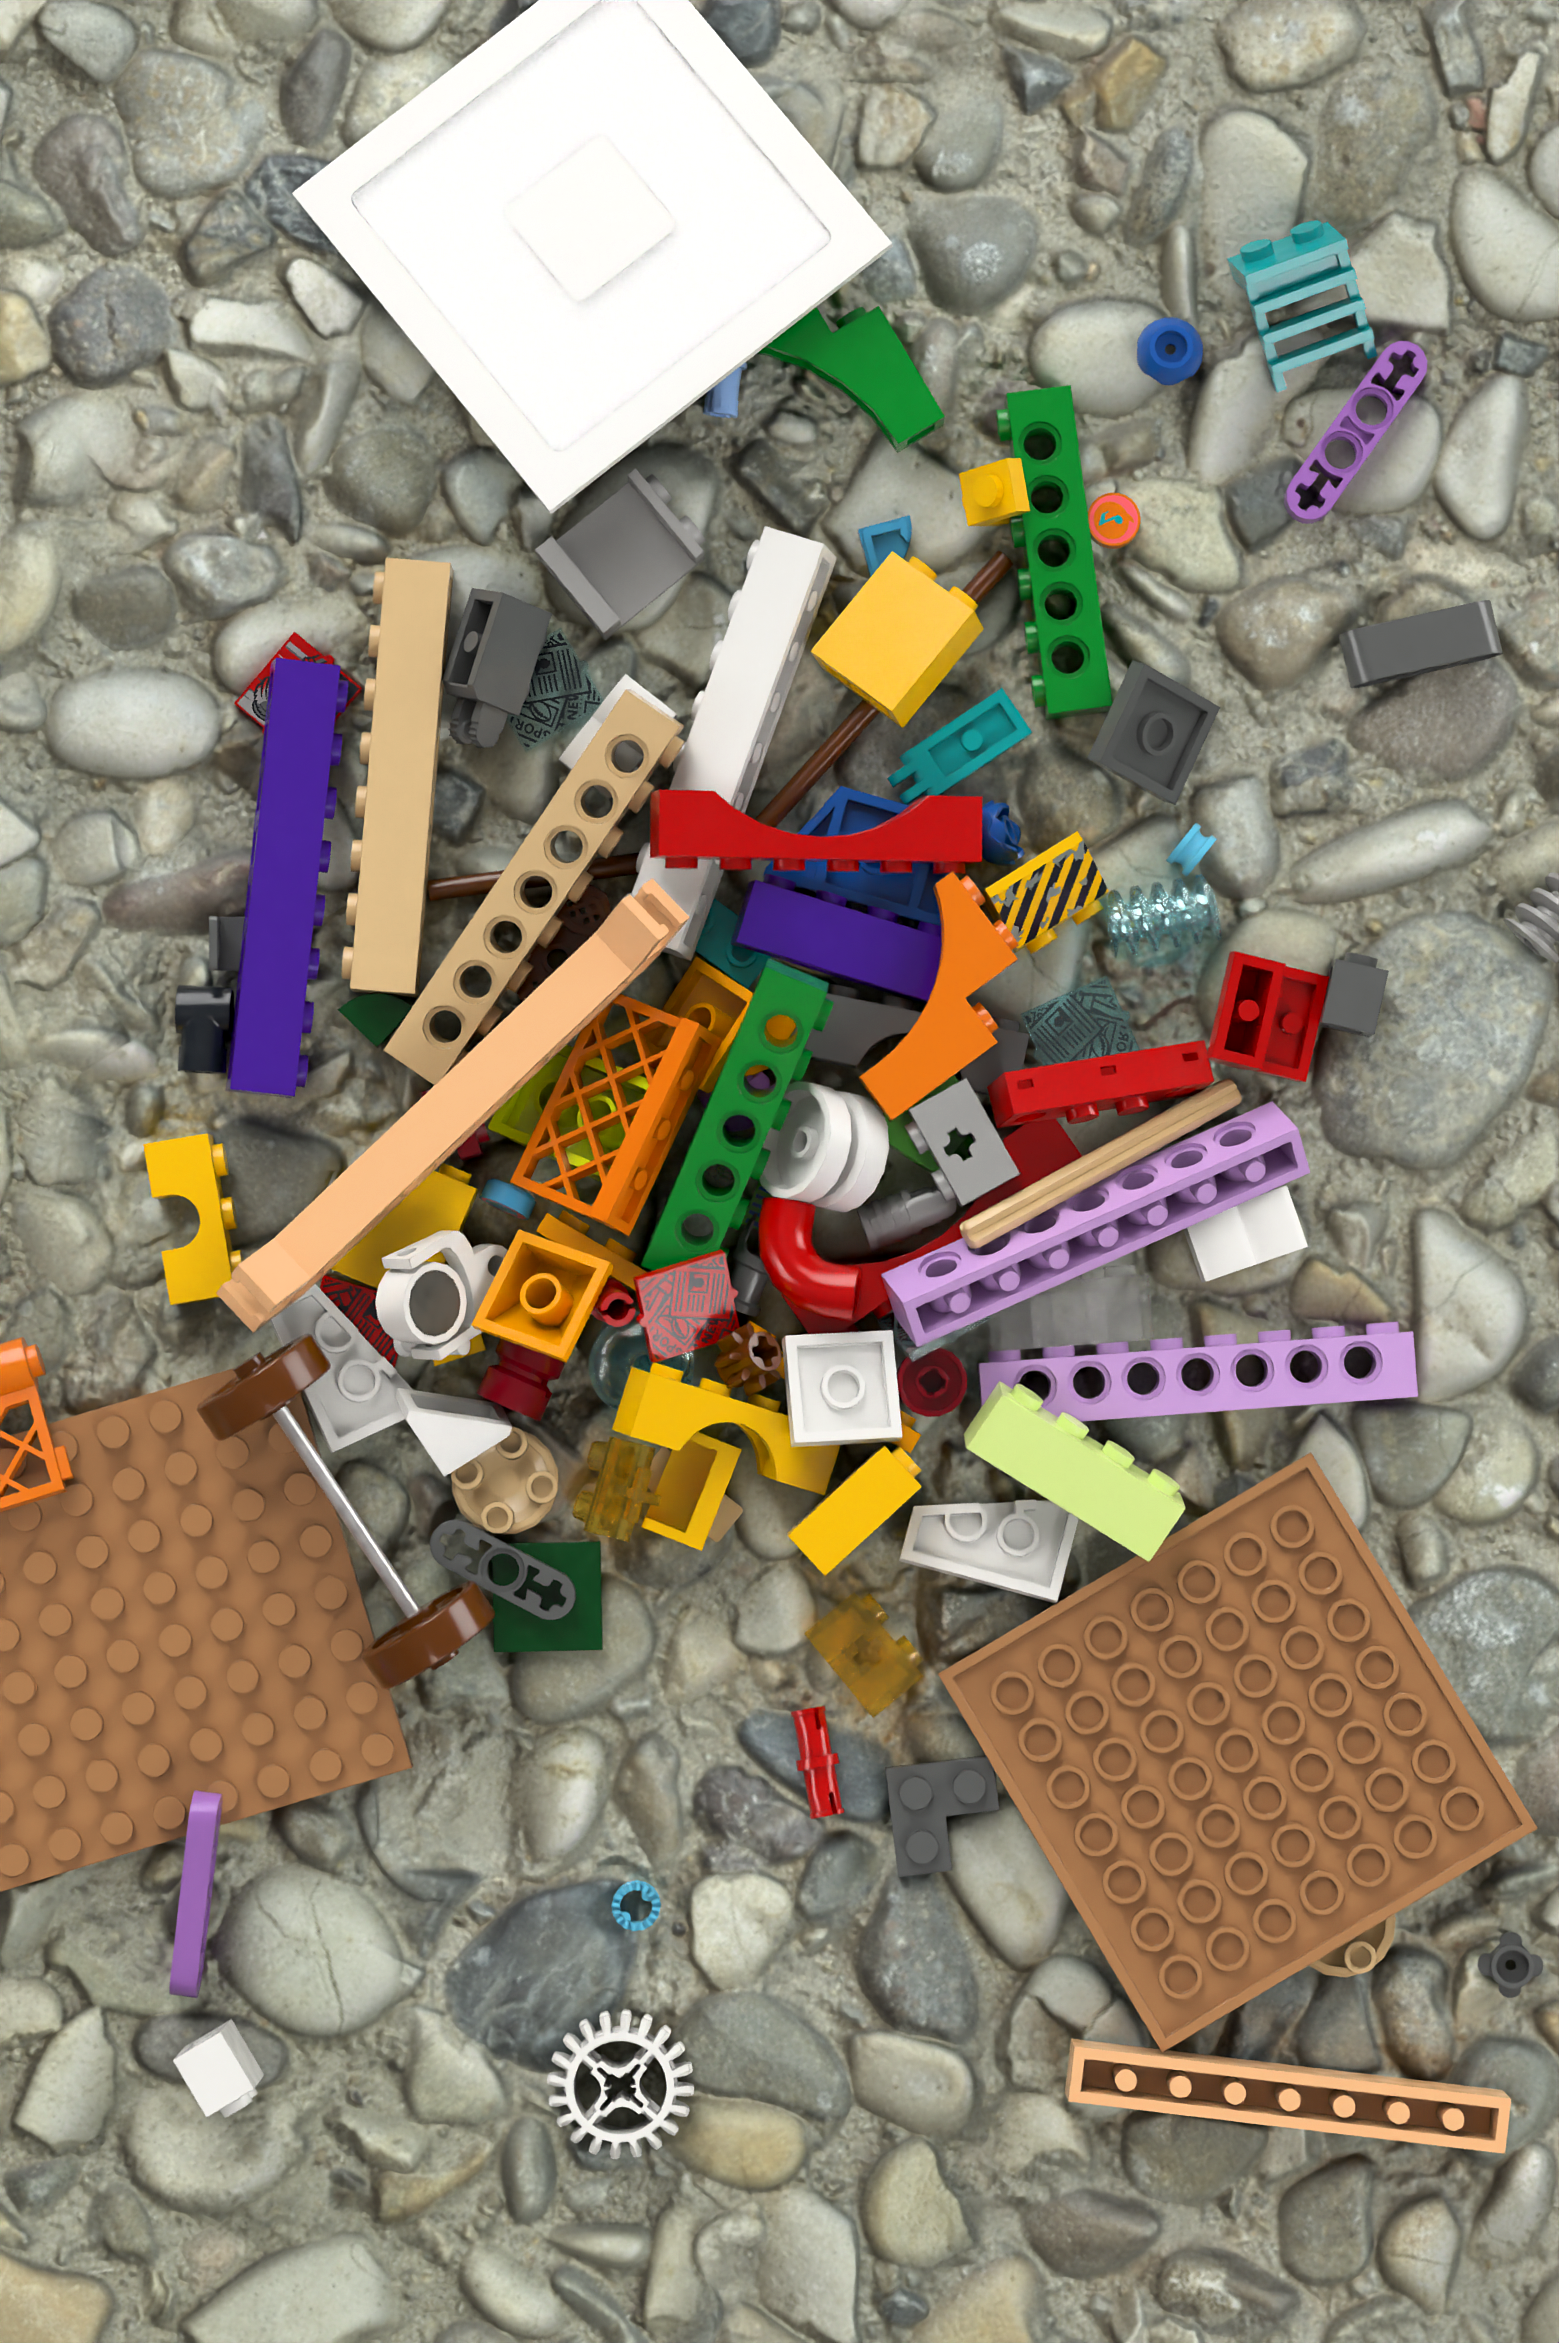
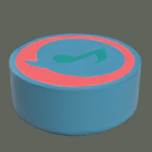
M493 1178L487 1180L479 1197L488 1205L522 1220H529L536 1204L535 1198L513 1185Z

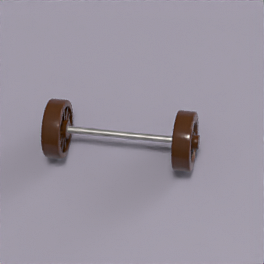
M304 1334L265 1358L259 1352L233 1369L236 1377L203 1400L197 1406V1412L218 1441H223L239 1433L258 1420L262 1421L271 1415L274 1416L406 1615L401 1621L373 1641L362 1653V1660L380 1687L390 1689L414 1678L429 1668L435 1670L449 1662L459 1654L458 1649L475 1637L494 1619L495 1611L474 1581L462 1583L421 1607L418 1605L286 1406L297 1397L296 1395L316 1382L331 1368L330 1361L312 1334Z

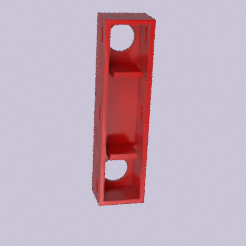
M1200 1040L1004 1072L988 1085L987 1089L997 1128L1066 1117L1068 1124H1078L1099 1117V1111L1116 1109L1118 1116H1125L1147 1110L1149 1108L1148 1103L1193 1096L1213 1083L1214 1077L1209 1058H1206L1207 1049L1205 1041Z

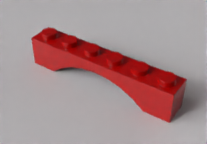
M657 790L651 793L650 858L665 859V869H698V859L719 860V870H752V860L773 861V871H805L806 861L826 862V872H859V862L880 863V873H912V863L933 864V874H949L952 871L955 874H966V864L982 862L983 797L929 795L918 798L898 815L871 829L851 835L818 837L793 834L764 825L735 809L715 791Z
M1057 1119L1026 1123L1002 1140L1020 1174L977 1198L963 1217L940 1237L911 1253L883 1262L848 1265L862 1268L861 1297L854 1321L826 1318L796 1307L781 1294L808 1334L860 1332L854 1323L872 1311L876 1318L880 1319L893 1310L881 1276L882 1273L962 1239L963 1237L960 1232L962 1222L1081 1158V1153Z

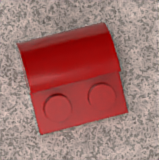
M1237 951L1230 952L1206 1058H1209L1212 1062L1240 1070H1251L1296 1082H1306L1329 977L1288 967L1285 963Z

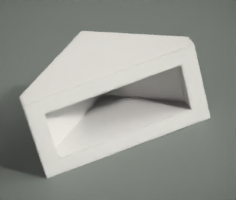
M402 1388L397 1389L395 1399L406 1421L444 1477L510 1436L512 1425L502 1406L498 1403Z

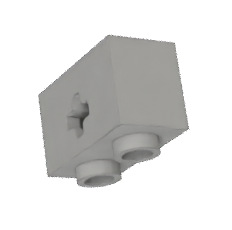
M967 1078L908 1111L912 1122L904 1127L919 1154L928 1150L939 1168L931 1173V1176L946 1202L956 1198L960 1207H963L1020 1174ZM954 1130L960 1138L969 1135L973 1140V1144L967 1149L970 1158L962 1161L958 1154L948 1156L945 1153L944 1148L950 1143L948 1133Z

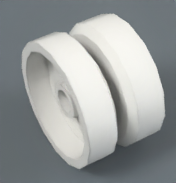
M796 1081L789 1084L783 1098L792 1101L784 1124L780 1132L770 1128L762 1146L770 1150L771 1153L760 1178L761 1185L774 1197L801 1201L832 1211L846 1213L860 1207L875 1191L884 1173L888 1156V1125L881 1108L868 1097L835 1091L833 1088L808 1082Z

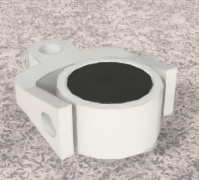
M439 1230L418 1242L381 1258L384 1268L390 1269L384 1274L377 1289L375 1302L377 1317L383 1330L394 1339L393 1343L396 1352L402 1357L412 1355L413 1359L442 1360L448 1355H467L470 1350V1340L482 1333V1331L475 1329L471 1324L508 1250L497 1244H480L472 1248L465 1235L460 1231ZM440 1251L449 1266L438 1262L424 1261Z

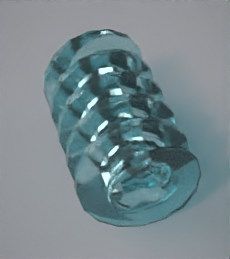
M1202 874L1194 876L1191 892H1189L1181 878L1172 881L1169 896L1160 882L1151 884L1149 899H1146L1138 885L1132 886L1127 903L1124 902L1117 889L1109 891L1105 907V917L1109 943L1114 959L1117 958L1120 942L1126 943L1132 955H1138L1141 938L1147 939L1154 952L1160 950L1161 938L1164 934L1168 935L1175 948L1181 947L1183 931L1187 930L1196 944L1202 943L1205 927L1211 928L1217 940L1222 939L1214 891L1210 888Z

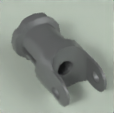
M756 1213L749 1219L733 1251L732 1257L735 1259V1263L729 1275L731 1286L738 1291L737 1297L734 1298L736 1311L753 1317H758L761 1312L758 1303L769 1279L760 1259V1253L750 1248L747 1244V1238L757 1217Z

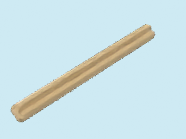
M1226 1078L962 1222L960 1232L964 1241L971 1249L980 1248L1236 1107L1242 1101L1236 1084L1230 1078Z

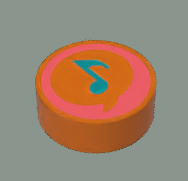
M1107 493L1098 497L1088 510L1091 539L1099 546L1108 549H1118L1129 544L1135 538L1141 522L1140 512L1135 502L1121 493Z

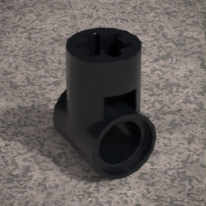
M178 986L175 1003L176 1033L182 1034L181 1046H179L178 1051L179 1072L226 1074L227 1049H225V1038L232 1035L235 1007L233 987Z

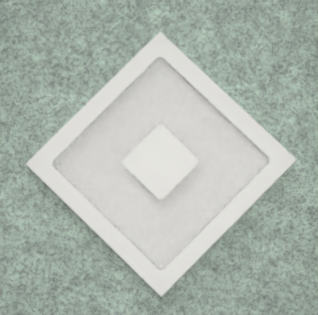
M539 0L292 193L550 514L568 502L893 247L888 237L689 0Z

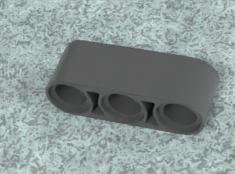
M1490 600L1463 604L1365 626L1339 635L1351 688L1385 683L1474 663L1503 654Z

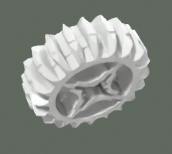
M627 2009L622 2011L620 2018L621 2026H612L609 2012H601L600 2025L602 2029L597 2032L588 2019L582 2020L579 2026L586 2039L580 2041L575 2035L567 2033L563 2038V2042L573 2054L568 2055L556 2051L552 2057V2062L557 2066L565 2068L566 2071L552 2072L547 2077L548 2084L564 2087V2091L550 2095V2106L558 2107L567 2104L569 2108L557 2117L558 2125L560 2127L566 2126L576 2120L579 2125L572 2132L570 2139L574 2143H578L587 2132L592 2134L594 2137L589 2148V2152L592 2154L599 2152L602 2140L612 2142L610 2157L612 2159H619L621 2142H629L633 2157H640L642 2155L640 2139L644 2137L647 2138L650 2146L655 2150L659 2149L662 2146V2140L657 2129L661 2127L665 2132L673 2136L679 2129L676 2122L669 2117V2114L673 2113L678 2116L687 2117L690 2111V2107L684 2102L677 2100L676 2096H690L694 2094L693 2084L678 2081V2077L692 2073V2063L684 2061L674 2064L673 2059L685 2051L684 2044L676 2042L666 2049L663 2043L668 2039L671 2029L664 2025L655 2036L649 2034L648 2031L653 2018L648 2014L642 2017L639 2029L630 2027L632 2014L631 2010ZM613 2041H627L642 2046L638 2052H635L630 2058L621 2062L613 2061L604 2054L599 2055L594 2050L602 2044ZM654 2057L662 2066L666 2078V2094L660 2106L650 2098L651 2095L644 2089L640 2080ZM581 2062L591 2069V2074L598 2080L601 2087V2092L588 2110L583 2107L576 2090V2071ZM639 2064L635 2068L633 2079L630 2082V2087L635 2088V2093L628 2094L622 2090L617 2095L613 2094L607 2103L603 2104L608 2098V2089L611 2088L612 2081L606 2080L607 2074H613L620 2078L625 2073H629L635 2065ZM619 2107H628L648 2118L639 2124L627 2127L611 2126L600 2122L603 2117H606L612 2110Z

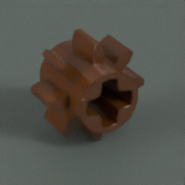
M748 1323L717 1341V1345L722 1351L719 1353L714 1364L720 1378L726 1383L728 1388L743 1386L745 1394L751 1396L781 1378L776 1368L781 1363L783 1353H781L778 1342L771 1336L769 1331L755 1333L751 1323Z

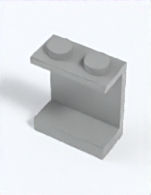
M636 468L627 475V484L558 540L555 541L551 536L535 549L540 562L604 640L608 639L705 560L704 551L700 547L706 541L703 534L688 516L685 515L680 520L676 518L666 505L672 499L670 494L653 474L644 479Z

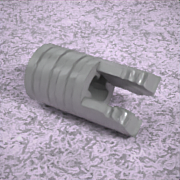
M933 1184L931 1188L927 1186L910 1193L907 1189L899 1191L900 1193L887 1195L883 1199L873 1200L866 1205L862 1204L856 1210L870 1249L873 1252L883 1246L893 1245L894 1242L904 1241L908 1237L923 1234V1228L940 1223L942 1219L948 1220L950 1216L953 1217V1213L957 1212L956 1198L946 1202L938 1187Z

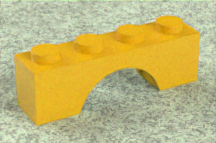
M652 1362L650 1372L631 1367L612 1430L680 1451L685 1443L701 1429L716 1423L733 1422L747 1435L753 1446L756 1456L757 1474L825 1495L840 1445L791 1447L788 1415L778 1412L781 1404L780 1401L753 1394L748 1397L747 1402H743L730 1397L733 1387L728 1388L725 1384L701 1377L699 1387L681 1382L684 1374L683 1371Z

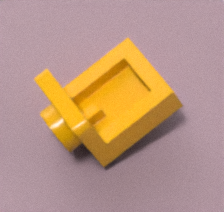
M1005 458L959 473L962 504L968 526H1002L1009 523L1010 517L1030 512L1021 458Z

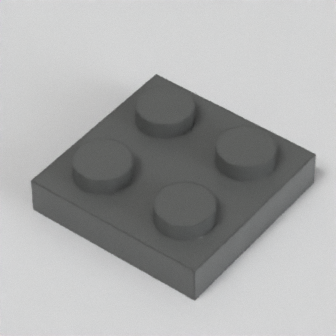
M1132 660L1087 759L1156 798L1176 805L1220 707L1150 666Z

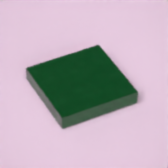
M601 1541L508 1543L566 1574L575 1585L576 1600L572 1609L565 1616L556 1620H546L493 1593V1609L495 1611L493 1619L494 1653L603 1650ZM504 1553L495 1555L492 1558L493 1582L502 1586L512 1584L519 1574V1565L516 1559ZM529 1565L526 1581L515 1591V1594L526 1599L527 1589H531L543 1597L540 1606L544 1609L549 1610L554 1604L563 1606L567 1599L560 1593L563 1584L553 1580L549 1586H544L534 1581V1577L540 1573V1570Z

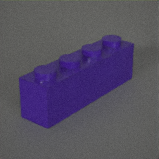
M765 874L763 882L753 880L748 883L731 945L915 1002L927 1004L935 984L940 963L942 946L940 926L919 922L916 930L897 924L899 917L897 913L874 906H868L866 914L846 908L848 899L843 896L823 890H816L815 897L813 898L794 892L796 882L771 874Z

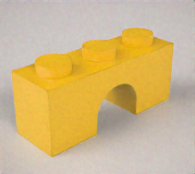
M209 1133L143 1144L152 1198L185 1197L195 1205L200 1217L198 1233L189 1244L181 1248L161 1251L170 1305L177 1306L218 1299L220 1297L216 1292L224 1283L233 1279L231 1276L232 1272L238 1264L244 1261L241 1250L232 1251L229 1230L237 1229L238 1224L232 1196L223 1197L220 1176L229 1175L224 1144H215L213 1135Z

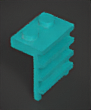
M1309 221L1299 224L1291 229L1290 236L1271 242L1269 239L1250 242L1240 249L1241 254L1227 258L1233 279L1246 292L1273 386L1277 393L1287 389L1283 372L1361 344L1367 359L1378 356L1373 341L1375 337L1365 313L1364 299L1360 296L1356 282L1358 278L1355 269L1351 265L1347 251L1349 249L1347 240L1328 222L1322 224L1321 221ZM1344 284L1348 298L1275 325H1268L1265 313ZM1353 314L1356 328L1277 356L1274 346L1275 342Z

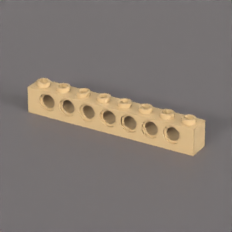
M626 689L383 1051L433 1085H436L469 1053L466 1049L477 1033L486 1037L491 1032L504 1012L496 1006L508 988L514 993L519 990L534 967L526 961L537 944L547 948L563 925L564 921L556 917L568 899L577 903L592 882L594 876L586 872L598 854L607 858L620 841L624 831L617 827L628 809L637 814L651 795L655 787L647 782L659 764L668 768L682 749L685 741L679 738L678 735L684 728V725L633 690ZM626 740L636 742L643 751L642 765L634 772H627L621 769L615 759L617 747ZM595 785L605 787L613 797L612 809L604 817H597L591 814L585 805V796L588 790ZM563 831L576 833L582 841V853L574 862L565 861L556 853L555 841L557 836ZM532 876L545 878L552 887L551 900L545 906H535L526 898L525 885ZM502 921H511L521 930L522 941L515 951L502 949L495 940L496 927ZM471 966H481L489 972L492 985L486 995H475L466 987L465 974ZM440 1011H451L459 1017L462 1028L457 1039L447 1040L437 1033L435 1019Z

